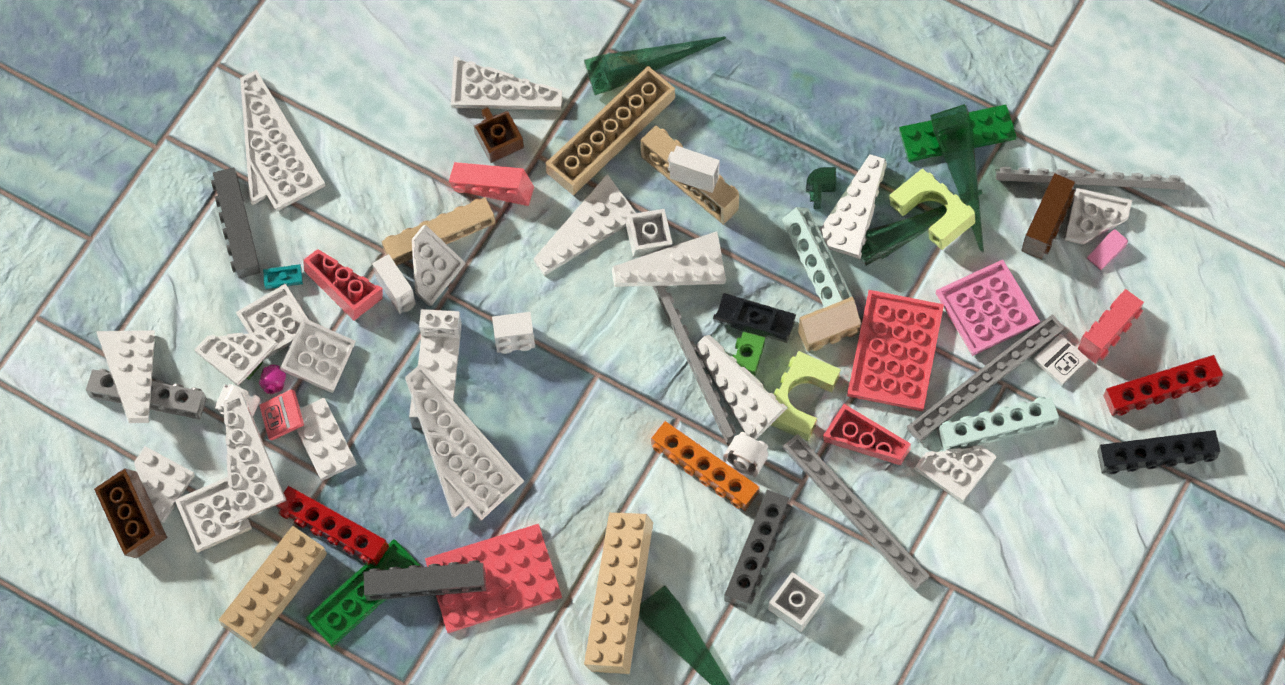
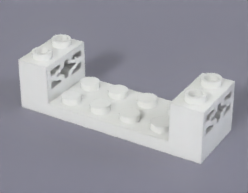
M421 309L419 324L421 343L418 365L421 364L454 401L462 326L460 312ZM411 399L409 418L412 428H422L413 400Z

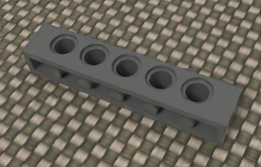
M768 489L766 490L724 594V601L747 609L748 604L753 603L756 593L753 591L755 586H760L763 578L761 571L763 568H767L770 558L767 556L770 550L774 551L777 543L775 536L782 531L784 522L781 521L783 516H788L790 511L789 497ZM775 512L778 516L771 518L768 516V513ZM768 529L771 533L763 535L760 531ZM759 546L762 547L764 551L761 553H757L753 549ZM754 564L757 568L751 571L746 566ZM747 582L750 586L748 588H741L739 584Z

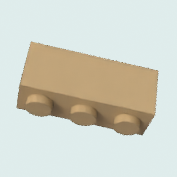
M847 298L800 317L798 333L807 352L811 350L817 351L823 345L835 344L841 338L846 336L853 337L858 334L861 322L854 298Z

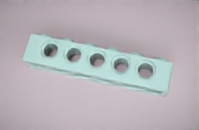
M796 207L782 219V222L792 240L793 247L800 256L801 263L808 273V278L816 289V294L821 299L823 308L852 297L809 208Z
M1040 397L1034 402H1020L1010 408L1004 406L995 412L985 411L980 413L979 416H965L955 422L946 421L940 425L938 433L944 451L954 448L965 449L1057 425L1059 416L1052 397ZM1035 411L1040 416L1035 417L1030 412ZM1018 416L1021 421H1015L1012 417ZM1000 421L1002 426H996L993 422ZM975 426H982L984 430L978 431L975 429ZM961 430L965 435L960 436L956 431Z

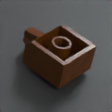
M488 107L481 110L484 120L474 125V132L490 163L524 148L523 137L508 111L493 116Z

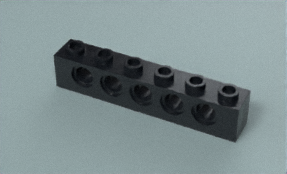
M1216 430L1101 444L1097 450L1101 473L1116 474L1123 470L1134 472L1139 468L1151 470L1162 465L1173 467L1178 463L1190 465L1202 460L1204 462H1212L1218 458L1221 452ZM1193 446H1199L1202 451H1196ZM1175 448H1178V449H1180L1183 453H1182V454H1178V453H1176V452L1174 451V449H1175ZM1155 451H1161L1163 456L1156 455ZM1140 453L1144 458L1140 459L1135 454ZM1116 456L1124 457L1125 461H1119Z

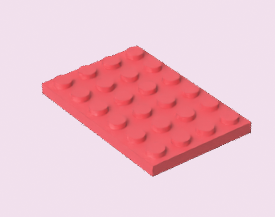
M869 290L847 396L923 411L944 304Z
M539 524L425 558L427 567L430 564L444 566L451 562L468 564L469 561L473 560L483 562L485 566L486 591L436 595L447 633L562 598Z

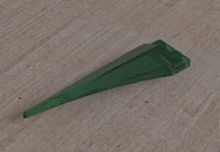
M726 37L603 54L583 61L595 96L633 81L647 66L656 71L720 42Z
M966 104L932 114L930 117L935 137L946 160L961 201L966 206L972 207L975 211V224L971 227L980 251L984 252L973 128L968 107Z
M980 189L960 199L966 205L982 195L983 191ZM943 205L904 220L868 229L865 234V244L862 245L861 259L859 260L865 266L879 258L883 260L927 231L946 214V207Z
M666 585L640 604L639 618L644 625L689 664L710 685H730L680 602Z

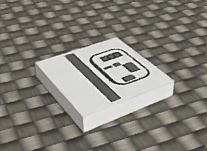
M1059 334L1033 361L1062 386L1088 362V358L1064 336Z

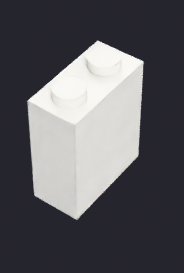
M676 146L674 152L671 151L668 157L670 179L713 193L719 178L720 160Z
M388 254L372 263L377 281L399 314L410 311L416 305L413 290L390 255Z

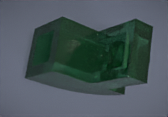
M836 167L817 168L807 178L806 192H810V202H813V209H821L822 192L836 191Z

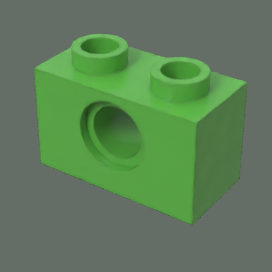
M743 332L741 338L738 337L735 349H738L737 353L732 355L737 360L736 363L740 367H745L754 377L756 376L764 349L765 337ZM748 352L751 356L744 357L742 354Z

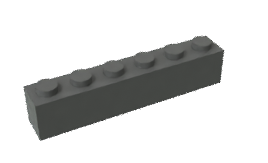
M235 167L213 172L214 180H211L213 191L217 190L218 196H215L217 207H221L222 212H219L221 224L225 223L226 227L222 230L225 240H229L230 245H226L228 254L233 256V261L230 262L233 273L237 272L238 278L259 274L261 271Z
M477 560L469 561L468 564L451 562L444 566L440 564H430L429 567L412 565L407 569L391 567L389 570L370 569L369 572H364V595L367 601L486 591L485 566L483 562Z

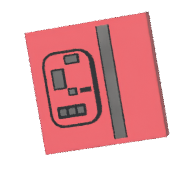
M292 389L259 405L268 439L271 441L304 426L297 396Z

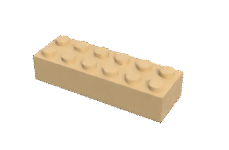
M655 125L641 139V157L724 225L739 209L738 190L732 185L729 186L721 175H719L713 193L670 179V171H668L669 154L671 151L674 152L676 146L683 148V145L678 140L674 141L666 130L660 129Z
M292 526L219 618L222 627L254 649L327 555L325 548Z

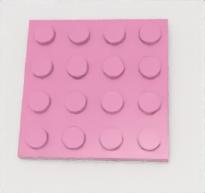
M1003 259L936 290L937 297L941 304H944V309L972 356L1040 324V320Z

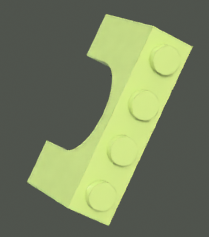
M921 169L889 195L890 206L902 216L925 201H936L946 207V214L928 229L929 239L941 250L975 224V211L973 208L966 206L959 196L953 195L943 183L940 184L930 172L927 173L924 169Z
M798 351L796 357L792 356L788 367L790 369L788 373L784 372L780 383L782 385L780 389L776 388L774 392L776 400L788 408L771 426L794 436L798 434L803 440L809 441L815 429L817 418L794 408L789 401L788 394L795 386L803 383L813 384L832 392L840 377L841 369Z

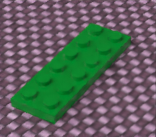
M1007 104L899 127L908 162L1016 140L1017 137Z

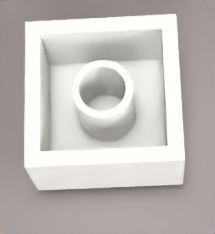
M665 209L627 215L626 227L633 258L672 247Z
M531 312L492 317L497 353L507 354L514 350L528 351L531 348H535Z
M792 572L769 602L768 610L799 632H802L824 602L825 594Z

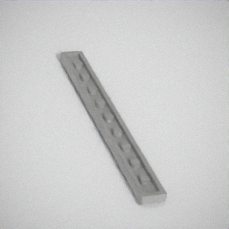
M1006 166L995 169L996 180L1050 183L1054 173L1075 181V184L1185 190V181L1181 176L1170 175L1169 178H1164L1158 174L1144 177L1143 174L1139 173L1125 176L1124 173L1114 172L1113 175H1105V172L1095 171L1094 174H1086L1087 172L1082 170L1068 173L1067 170L1058 169L1056 172H1049L1048 169L1044 168L1030 171V168L1021 167L1019 170H1011V167Z
M652 286L726 444H730L734 439V434H736L735 428L726 419L728 417L727 411L718 402L720 401L719 394L716 390L713 391L711 387V377L709 374H705L703 370L705 368L701 357L698 358L695 353L697 352L696 346L693 341L690 342L688 338L689 331L686 325H682L680 321L682 317L679 310L673 306V297L671 293H667L665 289L667 286Z
M1052 314L910 423L906 429L920 443L937 430L942 423L950 420L1065 330V327Z
M798 434L783 445V449L914 591L929 579L928 573Z

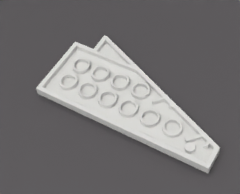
M255 70L240 78L249 197L252 205L268 198L277 212L326 185L258 71Z
M420 364L405 379L451 516L455 518L468 507L481 521L518 488L524 480Z

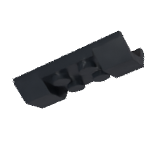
M723 293L717 313L713 316V321L741 331L787 343L792 332L796 314Z

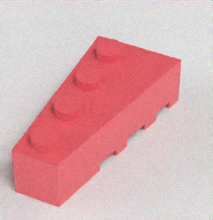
M454 162L449 179L450 185L458 193H468L529 206L534 185L523 168Z
M319 249L303 260L304 272L353 321L383 299L382 287L372 284L364 276L357 275L349 267L342 266L337 260Z
M1125 289L1111 304V310H1105L1098 322L1095 321L1089 332L1086 331L1083 334L1078 350L1095 364L1099 359L1104 360L1109 353V347L1111 345L1115 346L1121 339L1119 335L1122 332L1126 333L1132 326L1130 322L1134 318L1137 320L1143 313L1142 306L1144 302Z
M843 404L823 435L824 442L900 466L911 450V443Z

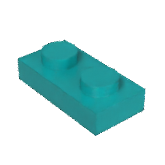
M301 264L263 269L265 289L279 288L284 284L287 287L303 285Z

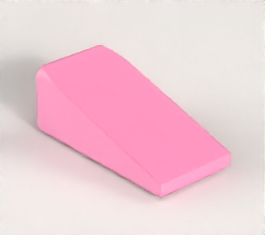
M1114 229L1092 251L1087 259L1098 269L1102 270L1127 246L1128 240Z

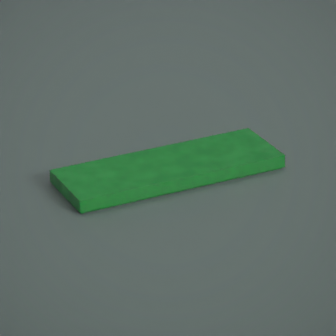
M395 539L388 544L389 548L377 566L371 563L369 565L365 564L305 618L332 648L386 600L367 601L364 595V572H369L370 569H381L383 571L389 570L391 567L407 569L412 565L421 566Z

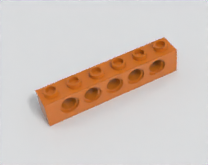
M664 421L652 436L651 445L657 453L665 454L671 463L682 466L683 470L690 476L695 475L704 486L712 487L718 496L729 499L735 508H742L746 511L758 496L760 487L668 422ZM676 443L677 447L670 448L668 447V444ZM687 453L693 455L691 459H686L683 456ZM705 464L709 468L707 470H701L699 466ZM721 475L725 479L723 481H717L715 477ZM736 486L739 487L741 490L739 492H733L731 491V488Z

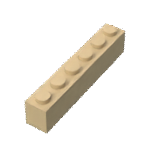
M484 197L482 199H475L466 206H459L447 214L442 213L430 221H423L414 228H407L395 236L390 235L381 242L385 254H389L397 266L413 259L412 238L423 225L429 227L445 244H449L494 225L495 217Z

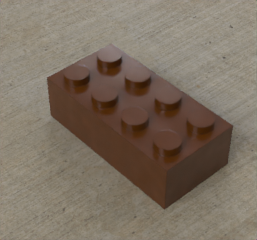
M1054 173L1025 235L1021 249L1022 252L1041 260L1044 254H1049L1053 240L1056 239L1060 225L1063 223L1066 212L1073 202L1076 189H1073L1075 181Z
M124 468L94 488L124 556L137 559L168 538L136 471Z

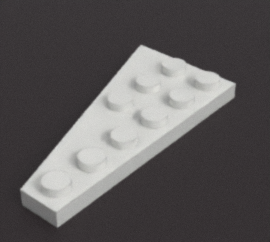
M454 56L451 108L485 109L488 107L489 109L562 110V90L544 84L532 83L528 79H520L514 77L513 74L491 67H482L476 65L475 62H466Z
M873 155L868 156L820 228L821 235L828 249L861 259L862 245L866 241L865 234L870 227L875 209L874 202L879 194V184L883 180L887 166L884 158Z
M608 174L534 257V263L543 276L626 227L627 215L636 213Z
M717 231L613 266L612 268L614 287L725 284L726 282Z
M155 330L97 331L98 340L106 357L128 422L149 423Z
M706 335L695 345L697 352L744 432L756 440L788 407L780 404L773 393H768L764 389L763 384L745 367H740L736 363L737 360L725 353L724 348L713 337Z
M242 393L223 401L224 422L226 425L228 486L230 489L229 505L231 506L230 521L232 525L286 501Z

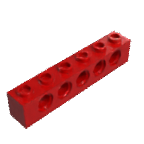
M1211 355L1106 388L1103 396L1111 415L1118 414V416H1122L1133 409L1141 410L1152 403L1157 405L1171 397L1176 399L1187 392L1195 393L1206 386L1209 388L1217 386L1223 377V373L1215 355ZM1196 373L1202 374L1204 378L1197 377ZM1178 379H1183L1186 384H1181ZM1160 385H1165L1168 389H1162ZM1142 390L1148 391L1150 395L1143 394ZM1123 396L1131 397L1132 401L1125 400Z
M290 486L283 492L286 501L276 505L279 511L278 514L283 518L295 520L294 523L299 527L311 529L310 532L315 536L327 538V542L331 545L343 547L347 554L359 556V559L367 565L371 563L377 566L389 548L384 538ZM297 507H303L301 511L294 512ZM313 516H319L317 520L311 521ZM335 525L332 530H327L328 526ZM346 534H352L350 538L343 539ZM362 543H368L365 548H359Z

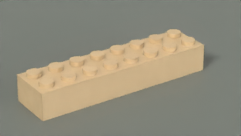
M647 66L546 162V173L574 196L675 99V88Z
M609 512L584 665L591 672L630 674L653 529V521L647 514Z

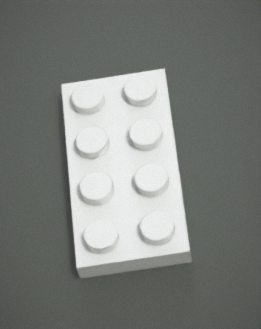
M325 398L300 408L304 426L296 430L320 480H326L357 465Z

